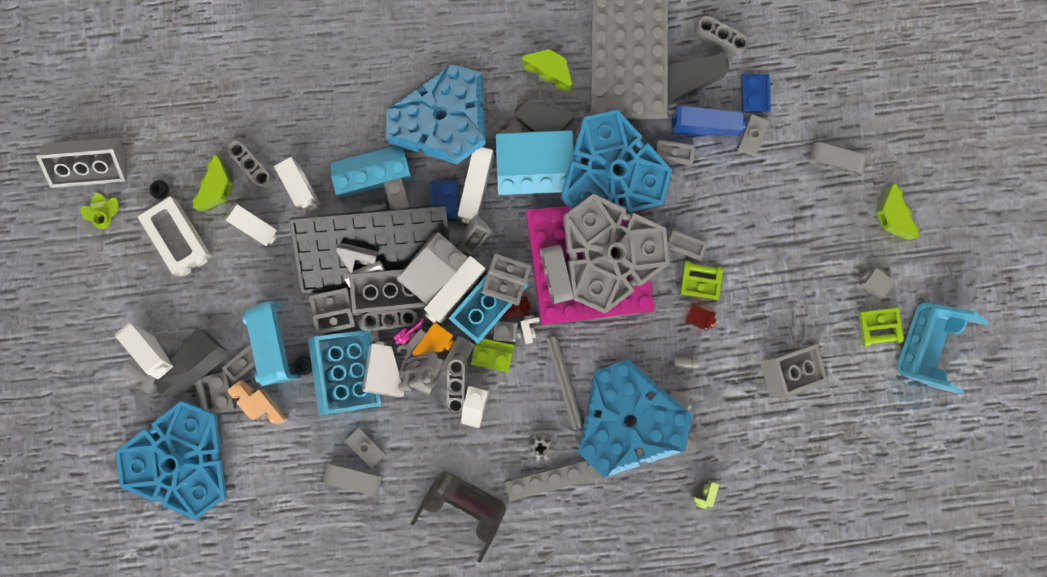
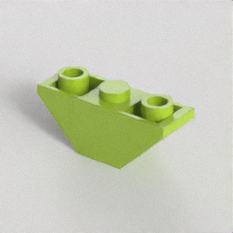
M550 49L523 55L521 65H523L526 71L537 73L543 81H550L556 84V88L561 91H571L572 81L566 58Z
M216 155L209 160L207 173L201 179L200 190L193 199L192 208L200 212L227 202L234 185L224 160Z
M897 184L886 188L876 211L883 230L906 240L919 237L918 226L911 218V210L904 202L902 190Z

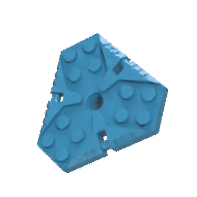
M451 64L438 75H435L433 79L424 83L419 90H414L412 94L407 95L406 98L401 99L402 101L397 102L386 110V140L389 144L415 152H420L422 149L428 156L454 164L460 163L486 144L485 112L481 108L484 106L483 76L479 71Z
M618 109L582 118L572 154L574 159L569 165L561 199L572 209L589 195L595 194L627 209L626 213L662 205L672 169L648 143L644 144L640 140L642 136ZM634 145L639 149L636 153L632 149ZM582 158L586 159L585 165L580 164ZM614 165L619 168L618 175L613 172ZM619 198H622L623 205H619Z
M627 359L594 372L587 406L589 412L588 416H585L578 453L604 478L642 466L641 463L644 462L652 463L686 451L693 415L666 391L660 390L657 384L636 365ZM652 392L655 397L649 400L647 396ZM597 410L602 411L601 418L596 417ZM634 416L636 424L633 427H629L627 421L630 417ZM642 448L644 454L638 456L637 449Z
M183 400L152 423L153 427L144 429L115 452L120 488L153 502L160 500L163 502L162 506L197 520L225 499L227 492L223 473V460L219 456L221 447L217 414ZM157 432H158V434L161 436V438H158V437L156 436V433H157ZM207 454H211L212 460H207ZM171 459L175 461L176 467L172 465ZM163 489L168 490L166 494L162 493Z

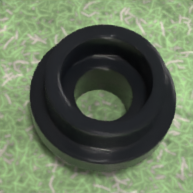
M156 180L150 185V194L156 199H163L169 194V185L165 181ZM162 187V192L158 193V189Z
M301 356L295 361L294 368L298 374L308 375L312 372L310 357ZM303 362H306L308 364V367L306 369L302 368Z

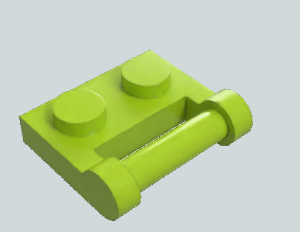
M684 261L680 295L719 300L723 267H710L691 264V261ZM690 271L715 275V280L689 276Z
M899 308L858 313L862 334L861 343L864 347L875 343L903 342L904 337ZM894 329L893 334L870 336V330Z

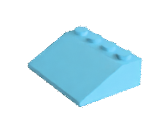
M572 130L496 133L498 195L562 192L570 162L574 159V155H572Z
M370 331L315 336L308 339L319 416L381 406L380 394L362 392L369 346L372 344Z

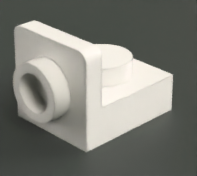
M535 315L523 317L524 321H520L525 345L533 343V339L536 338L534 327L529 326V324L540 322V318H535Z

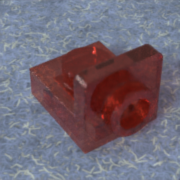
M521 296L519 305L512 304L501 318L528 316L530 303L527 297Z
M692 304L684 322L703 331H708L714 327L717 318H715V312H710Z

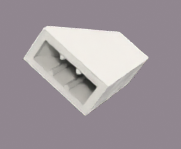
M235 202L224 217L226 221L265 246L268 243L272 244L277 237V234H275L277 230Z
M128 322L115 334V337L145 373L160 379L173 367L155 336L135 324Z
M375 341V344L372 343L369 346L362 392L394 397L404 396V391H400L398 385L402 382L399 377L392 347L386 346L387 343Z
M468 386L462 411V424L480 428L489 390Z

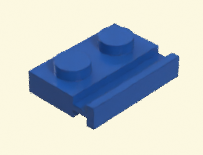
M770 74L741 75L743 113H769L771 111Z
M430 181V206L446 204L447 219L458 220V181Z

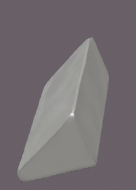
M475 215L457 239L456 248L473 256L490 235L492 228Z

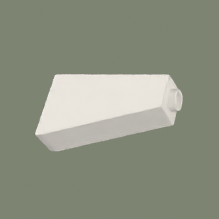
M481 147L472 153L458 212V218L464 224H469L475 215L479 217L494 162V154L491 149Z

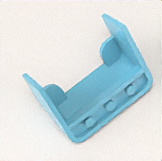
M272 300L245 310V314L242 315L243 322L248 328L256 365L255 379L262 386H271L300 379V375H290L276 310L285 308V305Z
M931 303L920 304L915 311L897 364L898 372L907 378L931 387L963 395V390L947 382V373L942 369L936 368L948 333L959 334L963 332L968 321L987 325L988 321L975 311Z

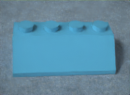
M396 145L330 163L331 178L335 194L339 199L385 188V182L401 178L403 182L413 180L405 148Z
M488 271L448 316V319L477 344L512 305V303L481 293ZM527 283L524 286L523 291L528 287Z

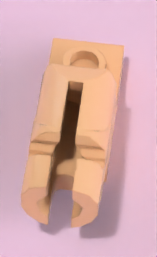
M240 380L227 390L232 398H239L237 405L251 419H258L266 412L268 413L266 415L273 424H282L288 419L264 389H259L254 393L255 390L245 380Z

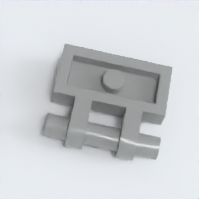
M434 351L402 360L399 377L404 381L398 385L400 391H411L417 386L424 387L434 381L433 375H428L429 372L435 370L437 354Z

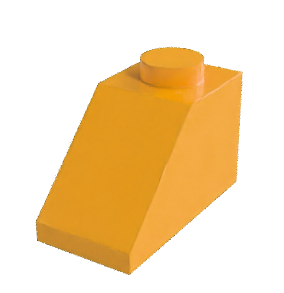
M434 322L412 354L418 356L430 351L435 353L444 352L445 349L449 351L455 342L453 340L455 336Z

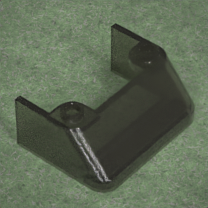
M440 472L424 497L410 525L414 526L424 509L429 512H437L442 508L444 502L456 507L480 521L476 528V534L480 540L485 542L477 559L481 563L506 513V505L502 500L451 472Z

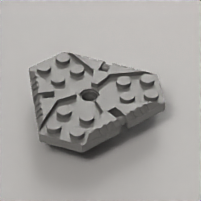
M591 194L563 215L566 251L569 253L570 261H568L569 280L573 292V300L606 314L633 293V288L636 285L642 286L669 265L666 228L635 213L628 214L626 213L627 209L595 194ZM622 219L626 221L624 226L620 225ZM613 247L617 250L614 258L611 256V249ZM577 252H582L581 260L577 259ZM628 275L632 278L629 282L626 279Z

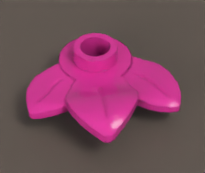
M424 319L419 320L410 329L404 327L393 337L396 340L395 343L405 344L411 338L409 334L423 325Z

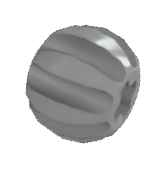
M541 433V439H537L536 434L531 436L534 439V443L527 441L526 447L532 448V451L527 452L529 458L532 455H536L534 461L539 463L540 457H544L546 462L550 460L547 453L554 455L555 452L554 448H549V445L554 444L552 438L549 441H545L547 434ZM538 443L546 446L542 453H539V450H535V447H538Z

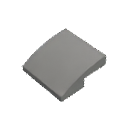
M494 253L481 293L519 305L531 265Z

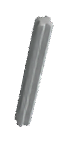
M552 336L547 338L548 347L574 430L583 427L557 337Z

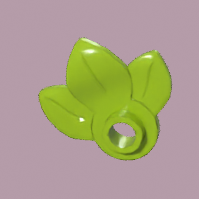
M95 193L90 206L80 207L81 215L85 220L92 222L94 227L106 229L110 226L112 217L117 214L119 203L116 197L107 200L103 195ZM102 217L105 218L103 223L100 222Z

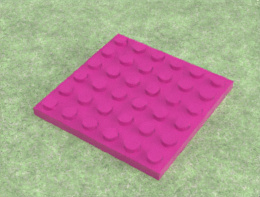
M618 200L619 205H623L622 200ZM568 206L526 210L541 325L654 311L650 279L642 286L636 285L633 288V293L606 314L575 300L553 304L541 261L540 249L560 245L569 276L568 261H570L569 253L566 251L563 215L571 209ZM639 210V211H635V212H631V213H635V214L641 216V215H640V210ZM622 219L620 225L624 226L626 221ZM615 247L611 249V256L614 258L617 254ZM577 252L578 260L582 259V252ZM630 275L626 277L628 282L632 280Z

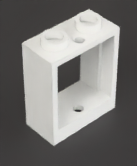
M292 157L275 165L274 167L294 205L304 213H312L317 210V206L321 205L301 166Z

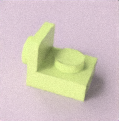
M708 480V484H704L702 490L704 498L692 496L691 500L696 502L695 506L704 509L707 506L713 507L719 484Z

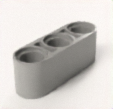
M709 16L702 17L695 29V33L700 39L733 56L742 55L749 44V39L745 34ZM706 25L709 30H704L701 26ZM718 34L725 35L726 39H721ZM735 42H739L742 48L737 47Z
M233 141L229 144V155L255 184L262 189H269L274 185L272 174L244 144L239 141ZM242 148L241 154L236 155L237 149ZM250 162H255L254 167L252 169H248V164ZM267 175V180L264 183H260V178Z
M815 142L813 143L808 162L851 176H862L867 156L833 145Z
M555 245L540 249L541 261L552 303L556 304L573 300V292L561 246Z
M412 309L369 312L359 318L358 325L361 330L367 332L402 329L416 324L418 317ZM404 314L410 316L409 324L404 322ZM385 315L392 319L391 325H387L384 322ZM366 317L372 319V327H368L365 324Z
M461 355L452 357L447 366V410L451 414L457 415L463 411L467 394V360ZM453 362H459L462 365V369H455ZM458 381L461 383L462 387L455 388L452 382ZM458 400L461 403V406L455 407L452 404V401Z
M328 462L323 483L377 496L382 475Z

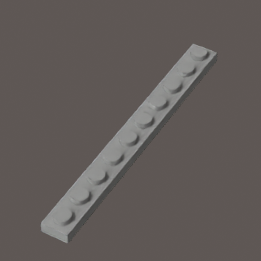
M693 432L689 433L685 452L652 463L644 462L641 465L645 466L698 452ZM642 448L637 449L638 456L644 454ZM584 460L505 481L510 501L603 476Z

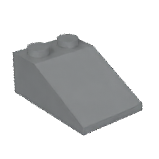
M437 232L428 239L396 280L427 304L453 277L468 257Z
M817 344L760 361L770 398L788 397L828 381Z

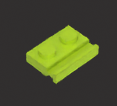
M482 339L478 344L475 343L471 365L509 372L514 345Z

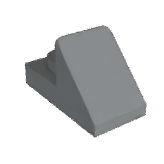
M341 242L336 250L350 273L355 268L356 260H359L362 264L371 265V263L375 264L378 251Z

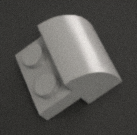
M348 287L309 296L317 335L356 326V316H353L352 303Z

